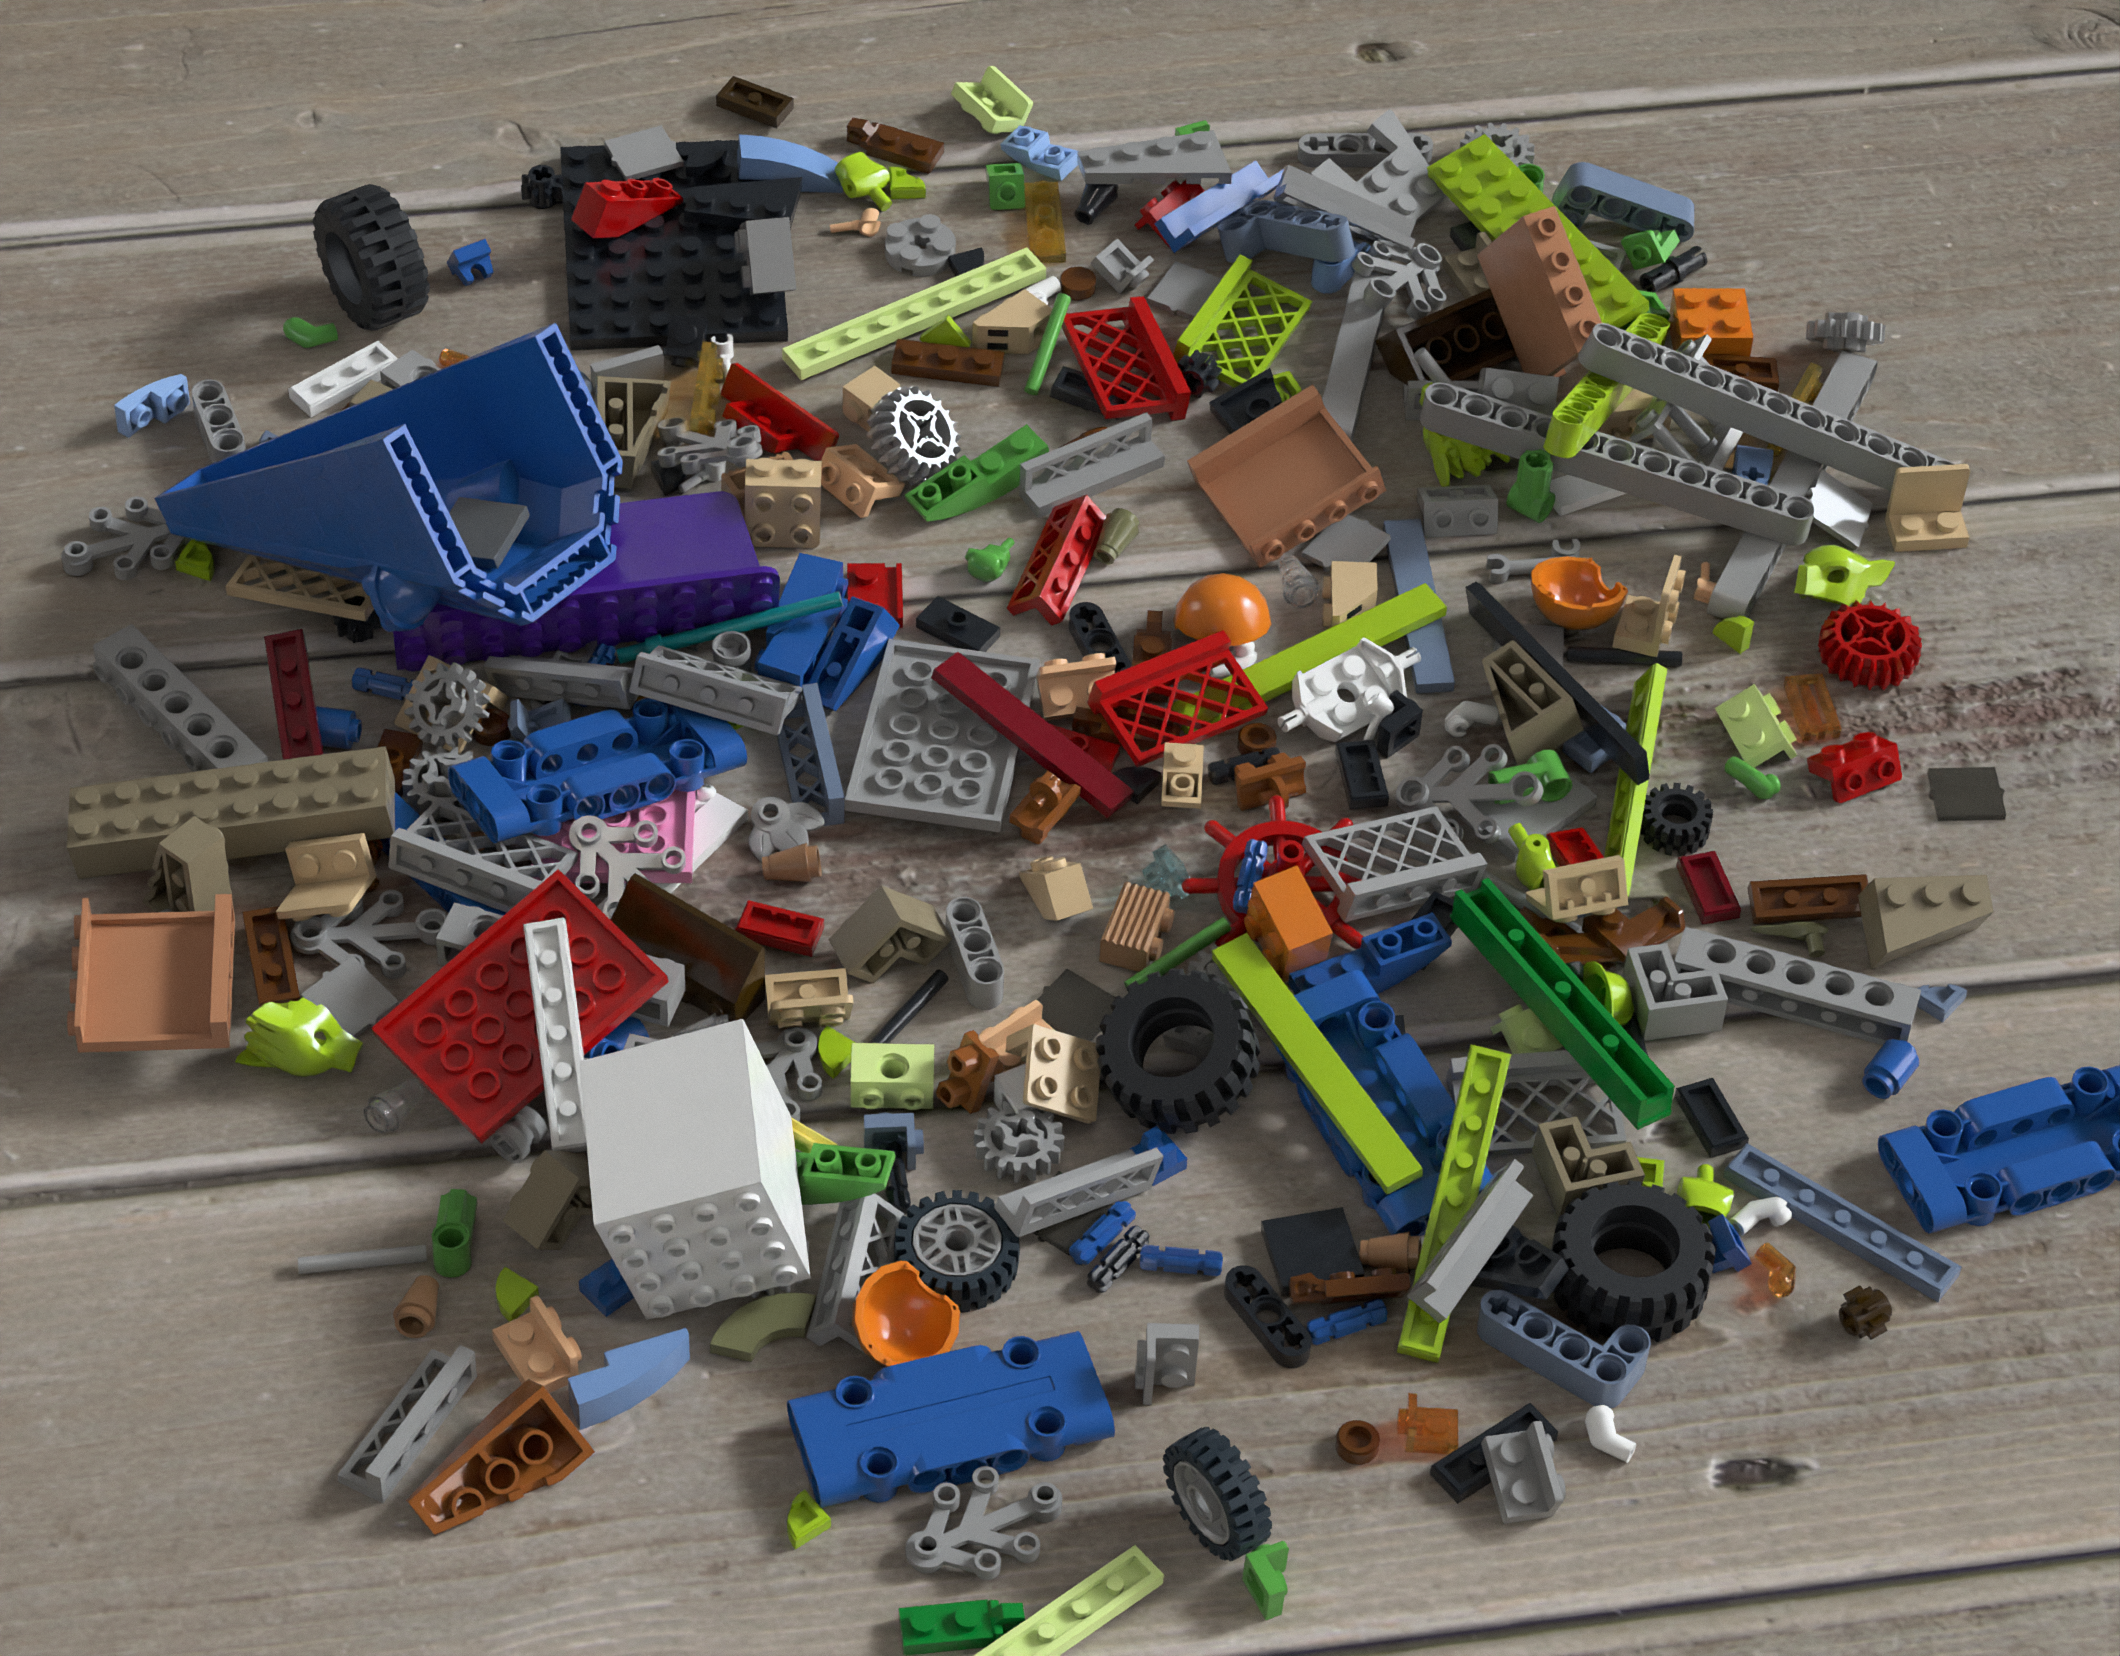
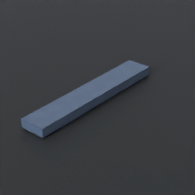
M1421 519L1384 521L1383 532L1390 534L1391 540L1386 544L1396 596L1424 583L1436 594ZM1440 618L1404 635L1407 650L1414 647L1417 649L1415 654L1419 652L1421 656L1419 663L1410 666L1415 692H1453L1455 681L1442 619Z
M1748 1143L1745 1144L1725 1168L1723 1178L1759 1199L1776 1196L1784 1199L1787 1202L1785 1206L1792 1212V1218L1937 1302L1940 1301L1960 1275L1962 1268L1960 1265Z

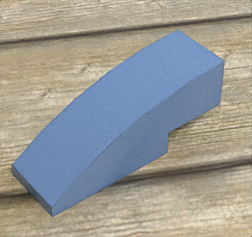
M739 134L737 149L739 179L774 180L802 177L801 192L843 193L841 183L834 172L838 162L826 155L785 140Z
M683 1328L604 1352L603 1368L569 1377V1404L579 1429L582 1430L604 1422L631 1409L672 1379L690 1360L689 1333L687 1329Z

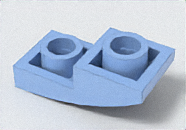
M1020 125L1000 144L1001 150L1017 162L1039 174L1062 181L1078 166L1077 150L1050 144L1048 132Z
M179 374L155 381L134 391L116 403L114 408L118 432L130 438L139 429L147 426L153 418L166 424L174 416L183 412L190 404L187 377Z

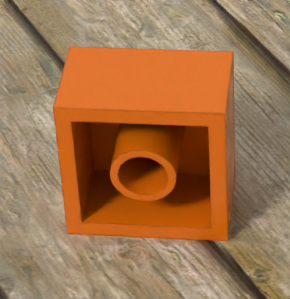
M1673 288L1669 311L1671 317L1668 320L1670 322L1669 329L1673 350L1676 351L1688 339L1695 341L1708 334L1712 340L1702 355L1703 358H1705V353L1750 356L1754 337L1745 288Z
M1294 866L1254 882L1251 897L1248 900V911L1246 917H1244V923L1250 937L1253 940L1258 939L1263 949L1262 954L1284 983L1288 982L1289 973L1326 961L1333 932L1299 867Z

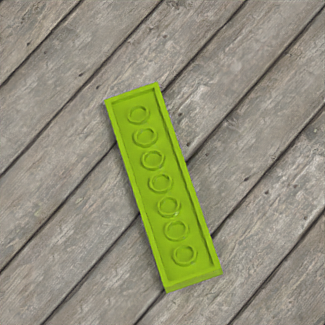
M1486 134L1427 167L1428 177L1437 184L1443 193L1481 232H1485L1492 242L1521 217L1555 206ZM1556 207L1601 322L1620 328L1636 319L1640 314L1649 311V301Z

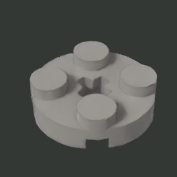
M926 214L921 218L892 223L887 227L885 257L895 270L902 272V268L912 270V276L926 277L941 273L949 267V256L956 253V239L953 232L946 225L941 224L938 216ZM918 245L926 246V248L920 249Z

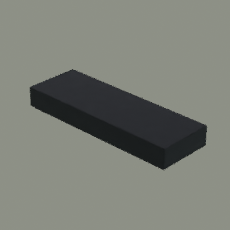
M1529 1403L1431 1465L1430 1475L1458 1504L1492 1482L1481 1445L1486 1436L1526 1431L1530 1424L1535 1421H1542L1545 1434H1549L1553 1442L1557 1440L1558 1431Z

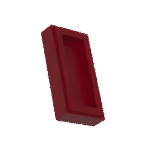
M1715 851L1678 857L1676 867L1702 925L1740 918L1741 907Z

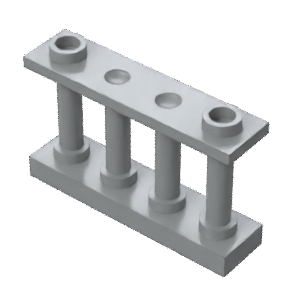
M1708 334L1695 341L1688 339L1676 351L1709 364L1702 355L1712 339ZM1653 397L1647 409L1636 418L1637 426L1630 439L1633 443H1636L1652 434L1669 454L1722 471L1743 432L1705 417L1711 424V432L1708 436L1682 407ZM1668 415L1698 446L1696 458L1663 425Z

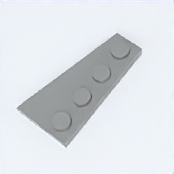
M1214 130L1198 131L1191 134L1162 137L1141 142H1129L1103 148L1097 147L1077 152V163L1085 184H1132L1134 179L1141 178L1151 182V184H1165L1166 178H1186V184H1201V178H1219V184H1231L1232 172Z

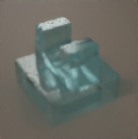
M1166 844L1153 851L1155 860L1142 870L1144 877L1151 884L1159 880L1152 888L1155 891L1159 889L1162 893L1167 891L1170 897L1177 894L1183 899L1190 895L1186 894L1181 887L1182 882L1190 878L1184 863Z

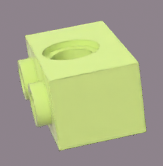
M852 1043L851 1107L866 1109H933L934 1044Z

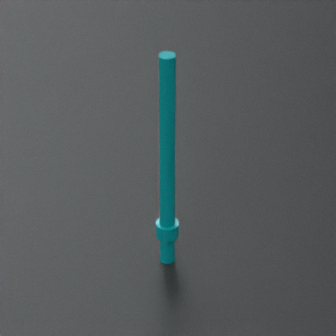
M838 591L662 637L661 634L646 637L645 642L617 649L620 664L636 660L640 652L650 654L658 645L676 650L714 640L716 636L726 631L741 633L843 606L841 594Z

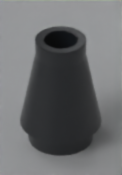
M1085 184L1079 205L1074 212L1077 220L1086 225L1092 224L1095 218L1117 199L1118 184Z

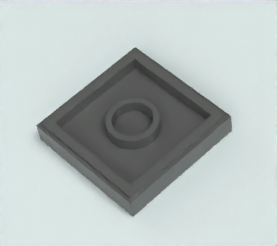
M459 497L449 512L475 566L493 569L499 568L530 516L527 506L464 497Z

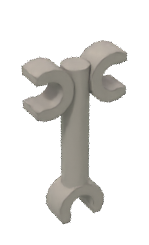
M1572 539L1571 550H1564L1559 546L1558 540H1553L1551 557L1509 560L1501 554H1490L1487 556L1486 569H1492L1490 583L1502 584L1508 580L1509 575L1531 574V571L1538 563L1550 558L1567 556L1579 558L1580 542L1577 539Z

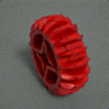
M1871 599L1866 605H1862L1857 600H1855L1851 607L1841 604L1837 611H1831L1827 620L1821 626L1818 641L1821 663L1827 665L1829 674H1838L1840 682L1852 681L1854 688L1861 684L1866 685L1870 691L1873 686L1878 685L1885 691L1889 683L1899 686L1903 679H1909L1913 670L1919 664L1922 649V638L1919 637L1918 632L1919 627L1912 625L1911 616L1901 617L1900 608L1888 609L1886 602L1881 606L1874 605Z

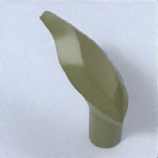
M1795 922L1779 925L1751 926V931L1806 941L1810 957L1815 958L1825 954L1822 936L1828 932L1829 928L1822 924Z

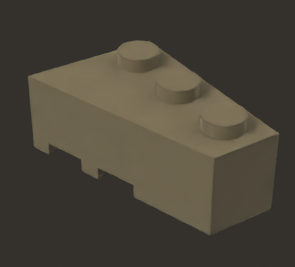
M597 376L594 403L623 460L622 474L615 476L614 487L632 488L659 431L657 424L664 420L667 414L671 381Z
M1514 640L1481 660L1517 765L1526 764L1529 758L1537 752L1555 749L1584 730L1572 697Z
M193 816L161 841L152 866L156 872L147 884L151 890L150 893L144 896L142 903L155 912H160L164 909H170L172 912L215 911V894H232L228 875L229 866L226 860L224 845L225 838L222 832L212 824L207 825L196 816Z
M1987 875L1874 878L1858 895L1871 970L1893 959L1911 955L1915 951L1932 944L1937 945L1976 930L1994 912Z

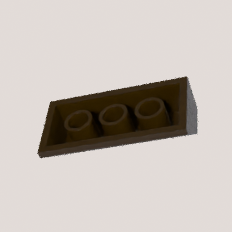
M1491 289L1401 326L1375 340L1389 373L1407 386L1408 381H1432L1413 358L1415 352L1421 348H1425L1451 381H1461L1479 373L1482 368L1493 367L1517 356Z
M634 873L630 877L610 920L646 955L667 958L675 963L684 965L685 992L681 999L682 1002L696 1006L717 1022L728 1023L739 1019L745 1021L765 1000V947L640 875Z

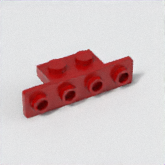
M733 363L730 365L721 395L732 403L726 404L722 417L734 419L737 429L749 425L758 426L761 435V442L759 443L762 449L774 454L799 449L814 461H821L826 448L836 447L839 439L838 432L741 364Z

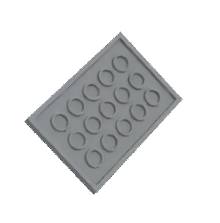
M888 639L845 796V811L1000 832L1020 748L931 679V676L937 666L956 652H959L1030 708L1037 682L1036 675L1040 666V659Z

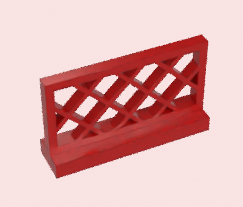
M1144 296L1130 297L1128 307L1066 313L1062 324L1063 332L1105 419L1138 416L1146 412L1148 414L1167 412L1171 421L1184 420L1186 418L1191 391ZM1122 320L1125 328L1120 330L1108 325L1107 322ZM1084 325L1092 330L1089 334L1075 329L1074 326ZM1100 332L1115 340L1112 344H1109L1095 337ZM1121 343H1125L1136 348L1137 351L1133 355L1118 347ZM1089 346L1104 354L1101 358L1086 353L1085 350ZM1110 357H1114L1127 364L1122 369L1107 361ZM1133 367L1147 372L1148 377L1145 379L1130 371ZM1103 371L1116 378L1111 383L1098 377L1097 373ZM1125 381L1138 387V389L1133 393L1120 387L1119 384ZM1147 391L1160 397L1161 400L1151 401L1142 397V395ZM1113 395L1127 401V403L1111 405L1108 398Z
M1224 630L1095 681L1087 701L1094 715L1098 713L1103 715L1136 767L1164 757L1165 742L1196 744L1264 716L1269 709L1230 652L1231 640ZM1224 664L1232 675L1231 683L1209 676L1211 669ZM1187 679L1202 684L1199 696L1177 689L1178 683ZM1206 686L1228 692L1225 704L1204 698ZM1155 692L1168 696L1167 708L1146 703V695ZM1232 694L1247 698L1253 707L1242 710L1229 706ZM1174 699L1196 705L1193 717L1171 711ZM1122 705L1137 710L1134 722L1119 718L1113 709ZM1200 707L1221 713L1220 721L1212 724L1197 719ZM1141 712L1163 718L1161 729L1157 730L1138 724ZM1167 721L1188 726V734L1179 737L1166 733ZM1135 733L1157 740L1156 746L1141 752L1133 740Z

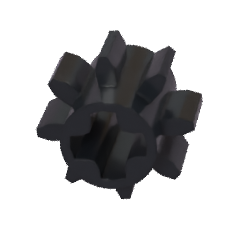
M537 165L529 170L528 175L522 174L521 197L522 200L530 199L532 207L548 209L555 205L556 199H563V175H555L552 167Z
M1195 350L1190 357L1184 355L1177 364L1191 394H1197L1198 398H1201L1206 390L1213 392L1220 382L1217 377L1222 372V368L1218 367L1213 355L1200 353L1199 350Z
M354 596L345 599L344 602L345 604L361 606L365 597ZM375 610L372 611L366 621L333 615L338 636H346L353 643L373 639V629L382 628L380 618Z

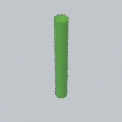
M1058 293L1024 389L1030 395H1038L1071 301V297L1066 294Z
M1221 917L1124 981L1125 987L1135 981L1140 985L1148 981L1147 975L1157 971L1163 976L1170 969L1175 968L1231 931L1229 923L1224 917Z

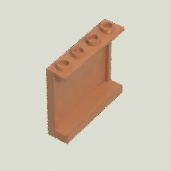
M1555 206L1521 217L1482 250L1477 257L1523 372L1562 378L1566 375L1564 367L1578 357L1594 326L1602 322Z
M1313 384L1187 460L1196 484L1259 568L1279 559L1285 552L1302 542L1310 540L1318 532L1335 522L1341 521L1349 513L1366 503L1374 501L1379 495L1387 491L1379 468L1377 466L1372 468L1327 411L1320 393Z
M215 894V911L91 914L89 898H82L81 915H74L75 940L80 939L79 946L72 947V970L78 972L77 978L70 979L69 984L70 1003H75V1011H68L67 1014L68 1036L76 1037L78 1053L230 1048L235 935L232 894Z

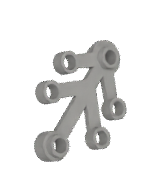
M1375 241L1367 253L1359 252L1352 262L1353 269L1363 276H1369L1373 270L1392 275L1386 280L1380 277H1373L1364 289L1363 300L1371 309L1381 310L1387 307L1396 295V291L1406 285L1411 299L1406 311L1414 320L1427 316L1431 309H1440L1446 300V294L1441 290L1436 276L1441 268L1442 256L1437 249L1429 244L1420 243L1417 247L1407 251L1388 246L1381 241ZM1391 258L1397 261L1407 263V265H1402L1387 260ZM1418 275L1422 276L1427 288L1424 294L1417 277Z
M670 417L657 424L660 439L667 446L657 452L660 466L670 468L681 463L684 474L699 473L705 469L704 464L728 461L734 463L735 466L745 467L746 459H756L763 453L761 445L758 444L761 442L759 427L756 425L737 429L734 419L720 420L714 424L715 437L713 438L689 431L685 417ZM685 443H686V444H690V445H688V446L678 447V446H681V445H683V444H685Z
M135 496L125 502L127 518L135 522L144 520L158 526L148 528L113 518L110 509L106 507L93 508L89 512L91 529L97 532L107 531L122 536L89 546L81 541L68 543L61 554L63 569L69 575H85L92 570L94 565L93 559L130 549L127 555H121L113 562L115 576L120 580H130L136 577L138 573L137 568L149 550L151 565L156 569L165 570L174 564V556L182 544L187 545L191 539L171 534L161 511L148 507V502L145 498ZM167 538L164 544L156 545L151 549L156 541Z
M1490 744L1482 750L1481 756L1468 768L1470 764L1469 755L1462 747L1452 746L1446 750L1444 758L1424 777L1412 776L1402 780L1396 790V802L1405 813L1435 807L1433 803H1450L1474 827L1476 836L1483 843L1492 844L1499 839L1501 828L1494 819L1485 817L1472 802L1515 800L1521 806H1532L1541 799L1543 786L1533 773L1527 771L1517 773L1509 783L1475 785L1489 770L1498 771L1506 765V753L1499 745ZM1499 753L1496 761L1489 762L1492 754ZM1456 755H1462L1458 763L1452 764V759ZM1451 771L1456 773L1463 772L1449 786H1438ZM1534 788L1531 794L1523 797L1526 789ZM1421 792V796L1411 802L1412 796ZM1444 816L1449 825L1455 827L1456 835L1462 840L1464 835L1462 827L1456 820L1447 819ZM1493 826L1490 834L1482 835L1484 828Z
M583 816L574 821L569 830V840L572 847L581 853L580 875L576 878L575 886L589 899L595 898L600 891L599 879L595 875L597 855L609 865L608 901L603 907V913L609 919L612 917L608 914L609 910L617 907L624 892V880L628 883L634 873L647 879L639 870H665L670 874H678L683 871L686 865L685 853L679 847H669L663 853H620L611 845L615 843H637L638 846L643 848L652 847L658 840V829L653 822L648 820L638 822L635 827H607L605 822L596 816ZM592 829L596 832V835L592 838H586L582 835V832ZM642 830H650L653 833L647 839L641 838L638 834ZM670 856H677L681 859L676 865H671L666 860ZM585 881H591L595 884L591 890H583L580 885Z
M388 890L383 892L379 897V901L365 913H363V899L361 898L353 911L347 915L331 917L330 914H325L321 918L313 916L308 920L297 921L291 931L290 938L292 946L298 952L304 954L320 953L338 966L353 955L365 967L364 959L360 955L349 954L335 944L350 943L381 964L382 973L385 977L398 979L406 973L404 955L400 952L389 950L377 941L420 938L425 944L434 946L436 945V937L447 915L440 909L431 908L422 911L417 916L416 922L377 924L385 917L399 916L404 910L402 894L396 890ZM390 902H395V903H396V904H394V905H387V903H390ZM344 919H356L349 926L336 927ZM390 964H399L395 967L388 966Z
M791 1027L782 1031L777 1040L756 1043V1046L762 1058L775 1057L766 1066L788 1111L793 1113L791 1117L799 1122L800 1107L791 1099L785 1078L786 1071L791 1065L795 1066L798 1075L797 1093L802 1099L807 1101L816 1100L821 1096L822 1079L818 1074L814 1073L810 1061L817 1051V1038L815 1034L803 1027ZM810 1084V1085H814V1086H816V1087H814V1088H805L804 1086Z
M979 1467L972 1476L973 1492L960 1526L944 1533L949 1514L959 1507L960 1491L952 1483H941L936 1486L933 1492L934 1509L926 1530L914 1533L907 1540L905 1546L906 1559L915 1570L921 1573H934L943 1565L975 1573L983 1580H992L999 1575L1001 1557L997 1552L1015 1556L1018 1561L1023 1563L1033 1562L1040 1554V1540L1035 1534L1022 1532L1013 1537L995 1531L1028 1517L1042 1523L1054 1521L1062 1511V1494L1060 1490L1048 1482L1038 1483L1030 1489L1027 1498L983 1516L990 1496L998 1490L999 1475L992 1467ZM986 1478L990 1479L992 1483L982 1484L979 1480ZM943 1495H949L953 1497V1499L950 1501H943L940 1499V1497ZM1040 1497H1048V1498H1051V1499L1045 1501V1500H1041V1499H1039V1498H1040ZM968 1543L986 1549L973 1555L956 1548ZM1028 1544L1033 1546V1549L1025 1551L1020 1546ZM930 1547L933 1548V1550L924 1551L921 1548ZM989 1561L992 1562L994 1566L986 1568L981 1566L980 1564L982 1562Z

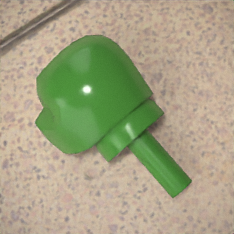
M1007 538L1000 546L989 544L981 550L969 548L965 559L968 561V572L970 575L983 582H993L1001 577L1010 561L1009 549L1014 545V540Z

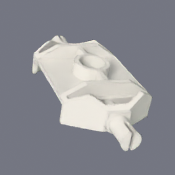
M1362 638L1357 646L1304 674L1301 671L1297 672L1292 680V700L1295 709L1278 718L1279 727L1283 726L1281 730L1288 732L1302 724L1303 727L1308 726L1319 738L1333 742L1339 741L1370 724L1374 714L1365 706L1375 693H1383L1389 698L1393 691L1398 690L1407 697L1403 671L1421 661L1420 653L1415 654L1417 649L1412 647L1398 656H1393L1392 653L1370 640ZM1337 690H1349L1354 695L1355 701H1343L1338 696Z

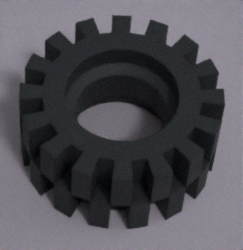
M1665 783L1661 784L1660 791L1656 787L1650 790V795H1646L1640 834L1644 835V841L1647 845L1653 842L1652 849L1659 851L1661 847L1666 848L1665 854L1672 856V850H1677L1678 856H1685L1686 849L1693 854L1697 852L1698 846L1703 848L1706 840L1709 838L1713 818L1712 803L1709 799L1704 800L1705 794L1700 790L1694 794V787L1687 785L1686 790L1680 789L1681 783H1674L1673 789H1669L1668 784ZM1677 815L1687 819L1689 822L1677 824L1666 820L1664 816Z

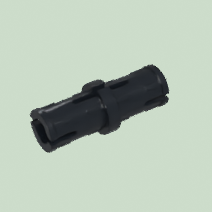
M1693 246L1690 250L1677 257L1669 256L1660 266L1640 276L1642 289L1652 284V287L1646 291L1656 293L1672 283L1677 285L1683 282L1686 275L1707 265L1705 252L1695 257V254L1700 252L1702 248Z

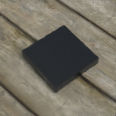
M1343 1207L1261 1221V1233L1282 1296L1289 1295L1288 1280L1290 1277L1306 1273H1312L1319 1280L1323 1279L1324 1281L1329 1280L1330 1274L1338 1272H1354L1355 1278L1365 1276Z

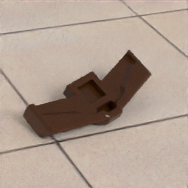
M1665 896L1660 899L1657 905L1631 919H1628L1615 908V911L1610 914H1594L1584 917L1582 925L1584 933L1548 937L1544 933L1538 934L1565 964L1580 961L1583 966L1587 962L1592 961L1599 964L1625 963L1628 948L1662 944L1684 932L1685 921L1682 909L1669 897Z

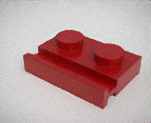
M847 563L848 603L851 597L854 596L884 607L900 625L899 628H903L902 563H896V567H885V563Z

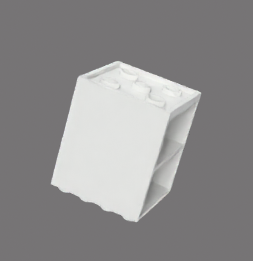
M743 1019L580 1061L593 1224L647 1320L667 1317L672 1313L696 1307H707L715 1302L749 1296L754 1292L778 1286H789L797 1281L810 1278L791 1115Z

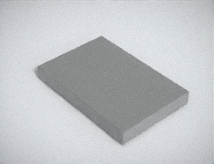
M1568 773L1572 781V789L1565 797L1554 802L1540 799L1536 804L1527 807L1517 804L1516 801L1501 805L1495 804L1494 801H1474L1472 803L1485 817L1494 819L1501 828L1499 839L1492 843V845L1510 860L1516 862L1519 849L1508 833V829L1512 825L1521 823L1528 835L1541 834L1546 837V834L1560 831L1594 807L1597 802V795ZM1459 813L1458 818L1474 830V827ZM1493 826L1484 828L1482 835L1490 834Z

